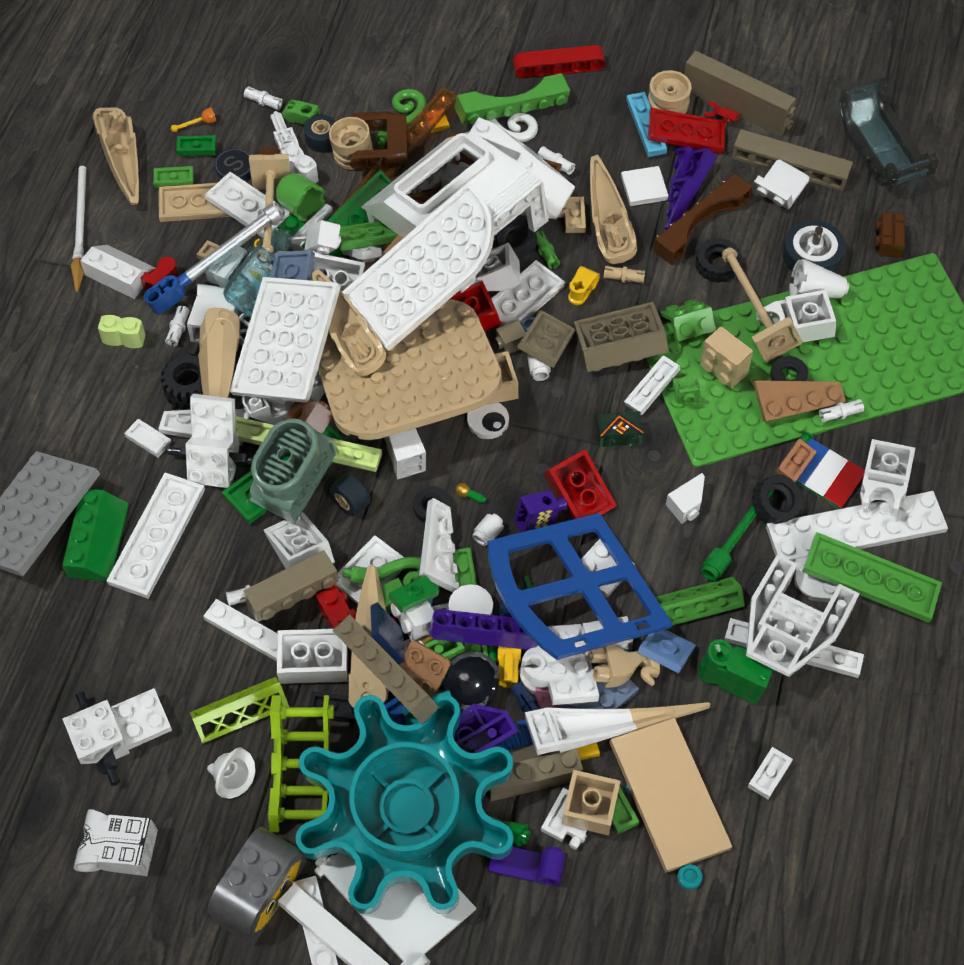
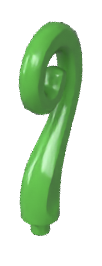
M414 89L401 90L392 99L393 108L399 113H409L414 108L412 101L403 105L400 103L402 100L412 99L417 103L416 109L407 115V127L419 121L427 109L425 96ZM387 130L379 131L376 136L379 149H384L387 146Z
M400 558L377 567L380 581L405 569L420 570L421 558ZM354 566L353 570L345 568L343 577L351 578V583L363 585L367 568ZM412 571L406 574L403 579V586L421 578L419 576L420 572Z

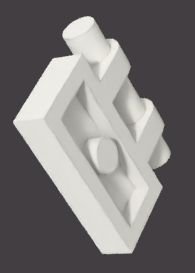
M563 788L542 825L541 831L561 842L566 834L571 836L572 839L569 846L577 850L580 843L585 841L587 830L562 825V817L568 795V790Z

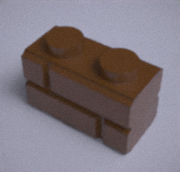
M883 212L880 219L875 222L874 230L878 232V235L875 236L874 247L878 248L879 256L900 258L905 249V215Z

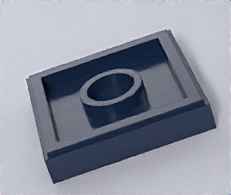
M376 602L370 607L372 638L397 664L405 661L403 630L383 607Z

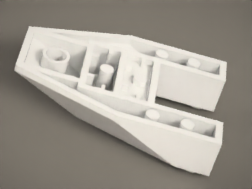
M478 118L470 131L476 133L543 180L548 218L557 219L573 193L575 186L533 150L492 122ZM450 162L440 177L442 188L464 172L466 168ZM526 210L523 211L520 215L527 216Z
M777 554L751 599L746 656L790 677L836 641L860 593L839 584L825 611L816 610L784 594L791 582L797 563Z

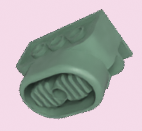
M286 419L274 425L252 460L251 471L254 481L250 487L252 496L249 501L296 524L338 452L334 439L314 430L307 422L299 419ZM290 456L288 460L282 461L283 458Z

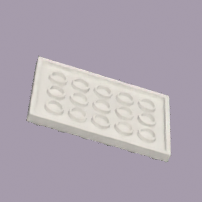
M263 277L229 392L238 396L307 403L311 396L341 286L334 282Z

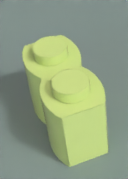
M115 315L101 316L98 330L104 344L110 346L124 345L128 348L143 347L146 334L141 320L133 317L121 319Z

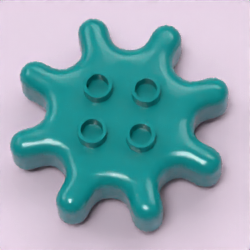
M374 695L363 696L358 699L354 707L360 736L357 743L350 750L344 753H334L320 747H310L300 755L299 767L302 775L309 783L321 787L328 792L329 804L322 816L300 826L295 837L296 844L302 855L308 859L315 860L330 854L343 853L355 862L356 871L349 886L348 896L353 908L361 914H371L378 910L389 888L400 882L416 884L423 891L431 910L442 915L449 914L455 910L459 902L458 888L452 874L457 861L470 853H477L491 859L500 860L507 857L512 851L513 833L509 826L489 817L482 809V799L486 792L504 784L512 776V755L502 747H492L479 753H468L461 749L454 741V736L461 719L460 707L456 699L451 696L441 695L434 698L433 701L439 708L423 724L418 722L413 725L395 723L389 717L385 705L380 698Z

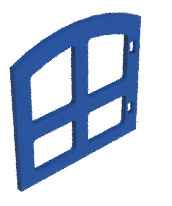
M600 513L488 541V561L491 575L504 605L523 631L540 648L556 660L669 629L673 625ZM595 532L617 566L594 572L588 571L567 538ZM543 544L552 545L571 578L519 590L511 571L508 553ZM627 581L650 616L624 623L619 621L598 587ZM581 593L603 629L567 639H560L529 607L537 603ZM645 623L647 628L637 629L636 625ZM584 641L586 645L576 647L575 643Z

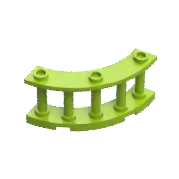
M272 695L270 721L271 739H274V752L271 753L273 788H270L268 810L270 832H279L280 822H285V820L317 819L328 808L329 794L327 791L318 786H287V784H283V771H287L288 768H300L299 759H288L287 756H284V744H287L288 741H324V749L331 752L330 719H334V705L329 704V695H324L323 707H287L282 705V695ZM287 717H323V732H288L287 729H283V719ZM323 795L322 810H285V807H282V798L287 796Z

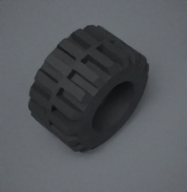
M188 353L186 356L180 354L178 358H171V362H167L165 368H162L160 379L167 401L172 403V406L175 408L180 407V410H185L186 408L191 410V395H203L198 354L196 356H193V353ZM186 379H197L191 385H180Z

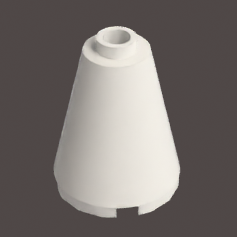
M806 259L798 260L793 268L791 277H794V284L790 283V296L826 290L828 298H842L844 294L848 293L849 283L845 277Z

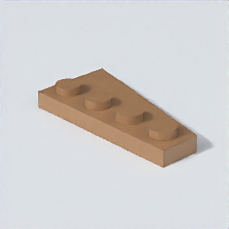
M753 382L764 423L846 402L840 382Z

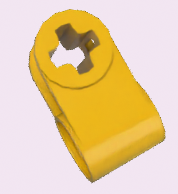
M580 266L569 285V302L573 305H582L592 290L595 289L600 274Z

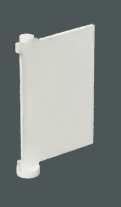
M343 853L318 859L315 862L317 868L314 869V872L320 878L325 876L351 904L348 891L356 871L355 862ZM400 882L389 888L378 910L371 914H359L403 961L400 965H429L431 961L425 954L476 910V907L458 889L459 902L455 910L449 914H438L431 910L419 886L410 882Z

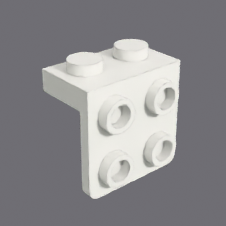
M777 160L764 178L758 176L754 183L758 194L771 199L778 206H783L789 210L808 184L809 176L784 161Z

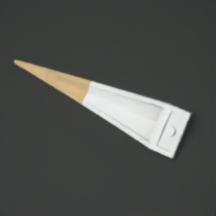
M711 703L633 709L543 708L525 712V719L536 753L540 755L558 750L562 753L672 718L676 719L710 708Z

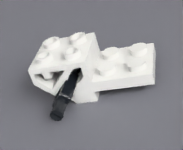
M192 394L190 397L192 437L188 440L186 446H181V448L169 446L167 453L168 455L181 456L183 459H186L187 480L201 485L228 488L233 483L236 466L249 467L254 458L249 457L247 454L238 453L239 435L236 434L235 399Z
M154 688L111 707L108 700L96 705L88 703L85 692H78L75 697L80 708L77 710V713L63 718L80 763H97L101 774H107L111 786H116L120 783L115 770L118 767L116 759L129 754V749L172 731Z

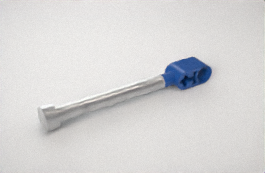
M270 203L262 209L264 214L177 278L173 275L166 276L148 289L144 294V300L153 312L162 314L184 298L186 293L184 288L268 225L272 223L275 226L283 219L273 205Z

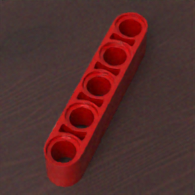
M599 45L522 52L513 57L515 74L518 78L599 71L606 65L603 49Z

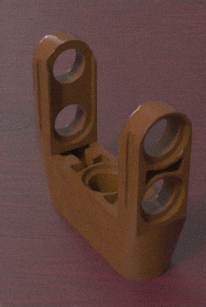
M383 111L354 113L350 116L364 120L369 127V131L387 130V149L362 150L353 153L350 156V166L357 170L383 169L408 163L407 116L405 114ZM374 120H381L382 122L376 123V122H373V121H374Z

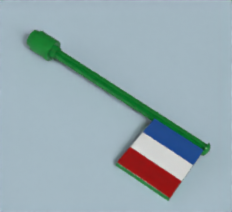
M803 432L800 439L813 448L816 454L795 483L836 508L842 509L864 477L865 470L815 441L811 433ZM771 490V491L769 492V494H768V499H769V497L771 496V494L774 492V490ZM754 506L749 509L723 547L714 548L703 562L701 574L706 579L715 581L720 578L732 560L729 553L757 515L754 511Z

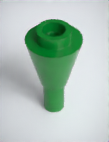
M490 816L509 826L513 833V843L518 847L528 842L531 835L528 824L502 821Z

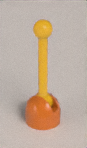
M212 107L205 109L201 117L180 125H172L171 131L177 132L180 128L200 121L208 124L217 122Z

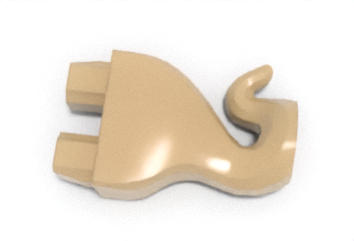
M615 644L591 650L587 654L590 663L599 664V666H595L593 669L594 681L604 682L605 688L624 684L630 679L638 666L642 668V679L651 686L655 684L653 678H657L660 673L659 663L639 654L638 651H624Z

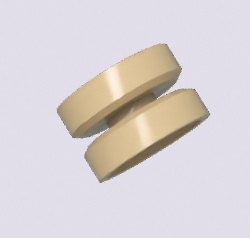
M669 70L657 73L652 77L649 85L648 101L651 108L685 114L689 108L692 89L691 82L687 76L677 71Z

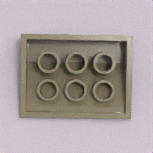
M654 302L574 321L588 372L600 371L606 367L620 366L626 362L640 361L643 358L660 356L663 353L669 352L665 329Z

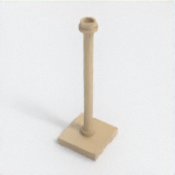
M289 154L249 155L252 186L257 190H266L265 207L270 203L273 205L274 189L277 188L278 183L284 176L291 174ZM272 223L264 228L263 245L259 248V254L263 259H270L274 255V248L271 246Z
M733 248L725 249L722 252L724 262H729L766 328L752 336L765 363L801 345L803 342L790 317L776 324L772 323L736 259L738 255L736 250Z

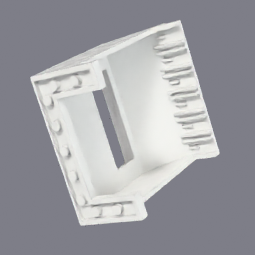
M473 131L460 133L445 139L361 206L366 210L369 222L379 220L404 238L469 182L480 194L491 211L494 221V235L525 210L528 227L533 232L549 221L543 180ZM459 152L475 161V163L424 204H419L409 197L411 193L416 195V190L420 192V186L425 182L430 184L431 179L434 181V175L440 170L444 172L452 160L459 161ZM476 276L459 291L463 293L469 286L477 281Z

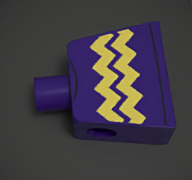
M549 490L522 496L519 500L514 521L520 532L553 525L559 511L567 509V502L564 497L556 499Z

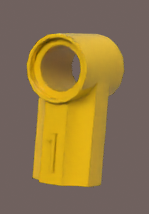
M498 646L499 685L504 688H511L514 684L518 683L521 649Z

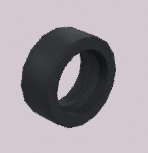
M517 218L498 232L497 242L499 246L506 244L508 237L512 233L520 230L527 231V240L518 247H512L516 256L520 259L528 256L535 249L537 235L529 229L526 220Z

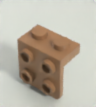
M418 641L410 642L404 654L405 661L400 663L399 666L429 696L442 693L443 691L439 687L451 666V661Z

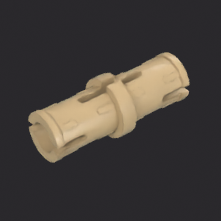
M605 266L604 279L621 280L623 283L625 281L644 283L645 271L627 269L624 266L623 268Z

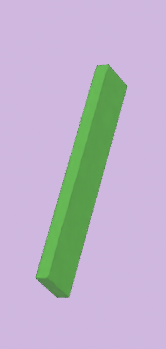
M471 547L455 549L453 562L457 564L458 573L455 574V580L459 583V587L469 584L477 585ZM463 643L465 653L478 652L488 656L487 645Z

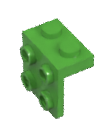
M688 300L684 302L685 305H671L666 307L665 311H661L662 317L671 320L675 341L677 342L716 331L712 307L705 305L703 302Z

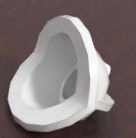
M242 747L221 755L214 764H210L207 768L216 782V793L220 797L228 799L238 797L247 791L253 782L256 771L255 762L251 754Z

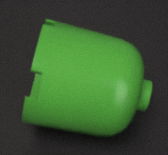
M299 173L287 174L281 179L276 188V198L279 204L300 221L307 222V218L314 215L326 201L323 199L325 190Z

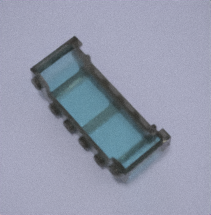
M884 78L842 90L839 106L845 134L851 139L855 150L860 153L863 163L867 164L872 177L877 180L879 185L894 187L896 184L914 178L935 174L939 160L935 154H921L889 105L891 97L889 95L886 96L883 92V88L888 87V83Z

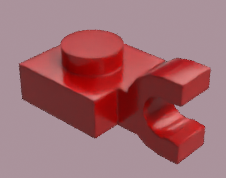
M709 101V105L714 107V111L712 113L706 111L705 116L714 117L718 114L726 122L739 121L741 113L719 106L714 101Z

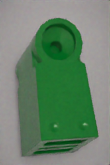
M716 639L710 643L697 673L703 682L717 684L718 688L756 705L768 685L773 669L747 657L746 649L738 646L732 647L727 641Z

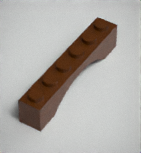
M736 174L732 175L729 179L726 178L717 189H712L705 199L699 200L694 208L686 211L677 222L671 223L665 232L659 233L656 236L654 252L672 265L685 254L687 239L692 230L701 221L716 213L738 210L750 200L753 186Z

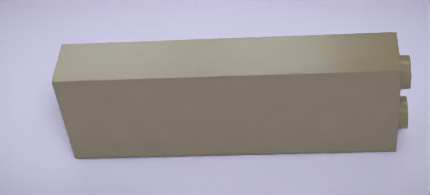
M695 51L687 60L684 75L691 82L692 94L707 101H714L719 106L741 113L740 117L779 136H782L786 130L789 131L792 127L793 120L791 119L796 111V107H794L796 98L698 51Z

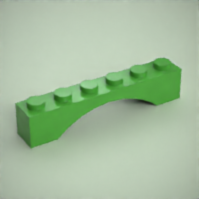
M561 73L544 77L535 88L517 96L494 97L475 91L457 95L454 108L462 125L475 124L478 118L493 120L516 113H527L536 109L563 105L567 103L570 89Z

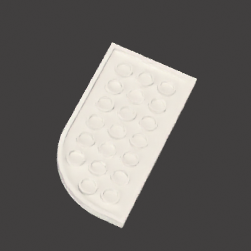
M469 182L466 183L342 291L388 351L462 289L482 269L491 252L494 241V221L488 205Z

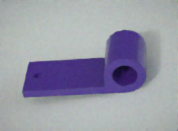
M552 846L541 853L513 847L511 853L504 859L495 860L490 858L488 872L550 886H559L562 881L566 855L562 853L560 848Z

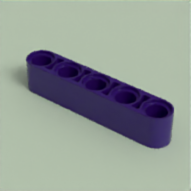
M441 609L433 613L428 630L430 636L437 640L526 650L538 646L523 631L513 617Z

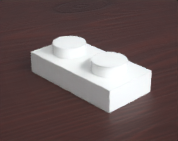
M772 747L750 781L748 788L769 800L793 759Z

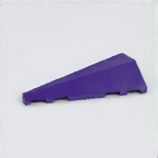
M687 146L676 149L675 153L678 157L677 161L673 164L676 170L675 176L671 178L668 197L670 209L666 210L668 223L664 225L666 230L671 223L677 222L685 213L715 162L717 156L708 148L693 150Z

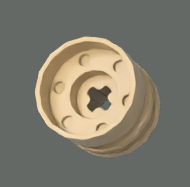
M346 117L336 121L331 126L329 137L335 162L344 169L355 170L350 166V156L357 151L373 150L367 123L358 117Z

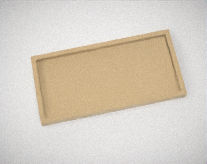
M675 718L610 740L609 743L665 873L731 850L732 844Z

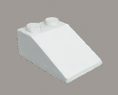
M509 242L491 250L487 261L476 275L477 281L472 285L483 281L487 291H503L520 284L519 259Z
M303 512L296 524L283 520L264 529L265 535L285 569L325 550L331 562L335 563L328 540Z

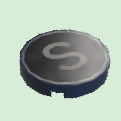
M232 148L223 151L215 160L214 166L217 176L222 179L231 172L244 181L251 175L249 165L250 154L242 149Z

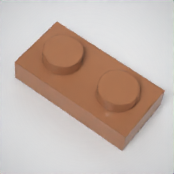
M797 440L775 472L791 478L795 483L816 454V451L803 440Z

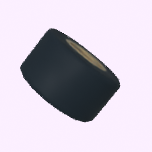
M316 115L306 121L304 135L305 142L310 149L317 152L332 150L329 131L336 122L335 119L327 115Z
M344 474L329 488L330 495L335 504L349 516H356L370 504L368 491L358 479L350 474Z

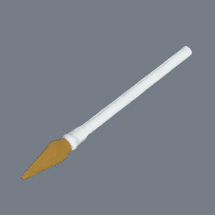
M80 166L78 171L75 248L71 264L76 292L79 291L84 275L80 260L84 257L85 166Z

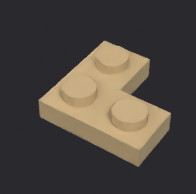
M570 197L558 217H565L566 233H585L584 197Z

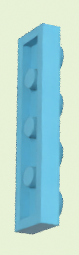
M645 92L627 95L626 102L647 156L652 157L666 154L667 147L665 143L648 140L649 111L651 106Z

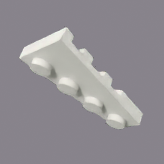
M245 407L244 409H235V416L250 419ZM191 410L164 411L159 432L191 438ZM239 441V446H242L243 441Z
M432 498L427 504L419 576L423 577L426 575L431 582L453 593L459 588V583L455 580V574L458 571L457 564L453 562L455 544L452 543L450 535L453 533L451 509L444 503Z

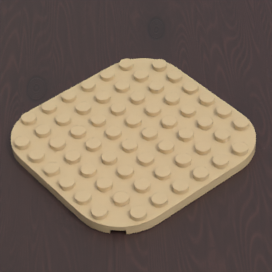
M456 300L445 302L390 351L383 346L386 352V359L383 365L367 376L357 375L344 362L334 341L327 349H323L318 367L336 426L348 436L349 434L356 435L359 439L363 440L388 437L479 409L493 399L492 395L497 390H500L502 384L499 364L476 312L469 305Z

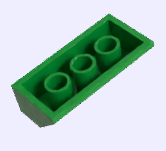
M89 489L77 505L62 565L68 578L107 581L116 564L129 508L128 502L104 490Z

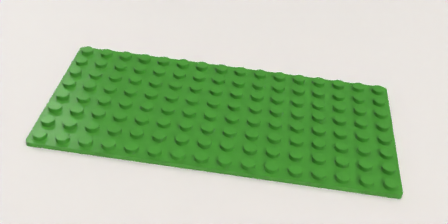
M931 253L844 276L849 283L848 293L844 294L842 298H829L836 318L835 337L803 342L801 345L768 363H765L752 339V336L766 328L762 322L757 321L756 310L751 301L712 311L716 330L722 326L753 350L748 374L732 389L722 384L717 377L710 372H706L700 365L704 341L715 331L677 342L675 341L672 323L663 324L669 352L645 359L651 370L664 355L680 365L681 370L674 378L693 376L696 387L698 386L700 389L698 401L691 404H677L672 380L661 392V396L691 465L694 468L798 440L802 437L801 434L803 432H809L813 436L963 394L964 304L936 254ZM787 291L759 300L763 307L775 301L785 300V297L790 296V293ZM780 357H797L807 366V381L840 382L845 403L861 399L862 403H859V405H864V412L849 415L846 419L837 418L823 423L821 421L822 418L819 416L820 409L764 423L753 382L771 381V367ZM785 368L781 371L782 376L786 379L792 380L797 377V373L793 369Z

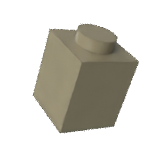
M519 320L496 328L494 342L496 347L501 349L502 352L508 351L510 354L520 350L517 347L526 332Z

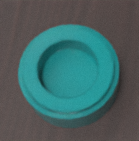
M684 865L678 872L677 881L683 889L695 890L701 884L702 872L695 865Z

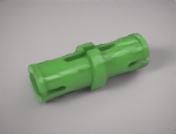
M543 231L536 232V245L538 246L540 256L545 259L549 269L558 267L560 261L554 253L553 245L549 243Z

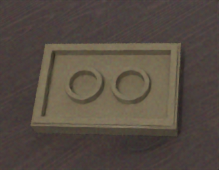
M540 310L517 348L554 368L576 329Z

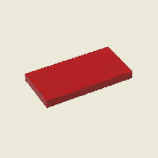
M650 108L648 140L683 147L689 146L694 149L708 148L712 152L723 154L725 146V121Z

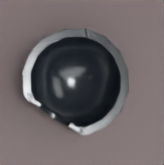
M468 652L461 654L451 661V666L442 682L444 692L450 691L451 697L456 699L460 709L463 710L473 704L488 706L497 692L500 672L492 658L483 653Z

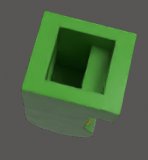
M290 100L282 112L283 117L288 122H296L303 125L311 117L321 115L318 105Z

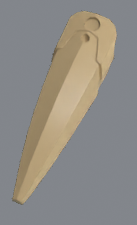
M98 108L94 111L92 117L109 167L129 203L137 205L139 200V175L135 133H133L132 119L130 116L126 117L125 113L119 108Z
M598 155L592 156L590 161L591 205L598 247L608 263H623L631 259L637 252L635 232L608 170Z
M316 269L312 272L313 281L332 282L320 270ZM339 291L329 332L344 362L357 375L367 376L383 365L386 359V352L372 328L367 325L361 314L347 297Z
M214 307L205 313L200 327V352L198 356L203 395L228 398L236 350L238 351L240 319L233 311L225 308Z
M376 566L367 567L355 619L372 637L371 605L378 602L386 611ZM352 652L351 671L349 672V703L352 707H355L356 702L361 697L374 695L380 698L385 705L388 700L389 690Z

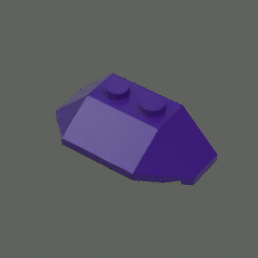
M473 704L460 712V724L455 733L454 741L465 752L479 753L489 748L500 746L519 731L506 710Z

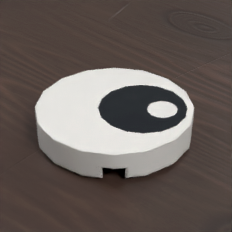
M500 403L484 405L479 409L468 412L467 425L469 430L479 438H497L502 435L505 429L507 430L509 414L507 409Z

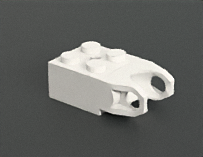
M826 290L787 296L785 300L775 301L764 307L766 312L771 313L768 316L773 324L790 317L802 342L835 337L836 318ZM756 312L757 321L762 322L758 313Z
M872 439L860 492L861 509L866 510L872 501L882 500L889 504L892 516H897V512L904 504L915 453L914 447Z

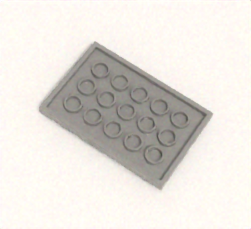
M37 451L30 457L29 461L0 497V569L22 577L25 575L100 475L96 468Z

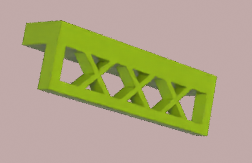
M276 677L190 712L202 744L269 716L271 706L266 703L269 696L279 693V695H282V705L289 707L279 680ZM252 703L260 705L257 714L251 716L244 713L248 705ZM232 712L239 715L235 723L231 725L223 723L226 714ZM209 721L217 724L214 732L204 736L200 725Z

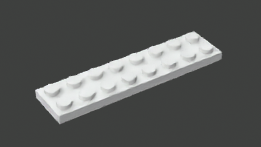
M934 491L905 496L904 504L897 512V516H892L891 508L887 502L879 501L870 503L866 510L861 509L862 505L793 518L785 523H767L766 529L775 556L778 554L795 562L797 558L807 557L816 532L855 548L865 549L945 533L948 527Z

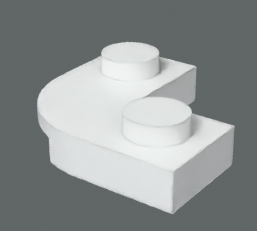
M807 557L795 559V563H797L794 572L795 586L808 596L809 600L829 602L837 586L802 572Z

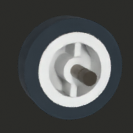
M806 220L790 228L785 238L782 255L785 264L791 271H793L798 260L806 259L835 273L841 266L846 244L843 235L831 224L819 220Z

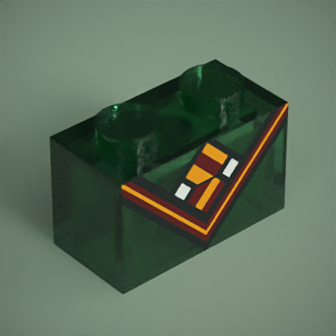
M640 411L597 415L596 427L599 447L613 448L621 445L635 446L642 444L643 428Z

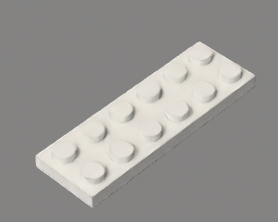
M164 473L107 579L108 585L149 599L205 491L204 485Z

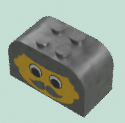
M263 827L257 828L245 842L211 896L208 904V913L212 921L254 946L279 907L277 904L278 900L293 885L292 882H295L306 865V857L302 855L300 849Z

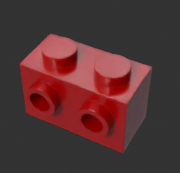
M336 585L316 594L317 607L330 629H335L349 614L354 620L356 619V612L354 609H349L347 605L349 602L344 591L339 592Z

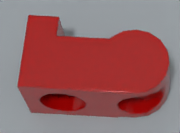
M163 257L150 275L145 272L140 277L143 289H150L166 276L173 275L177 277L178 270L175 260L171 257Z

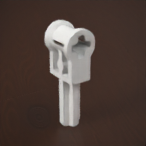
M274 111V114L271 115V120L276 130L273 134L280 154L281 150L290 144H295L299 147L292 127L287 128L282 114Z

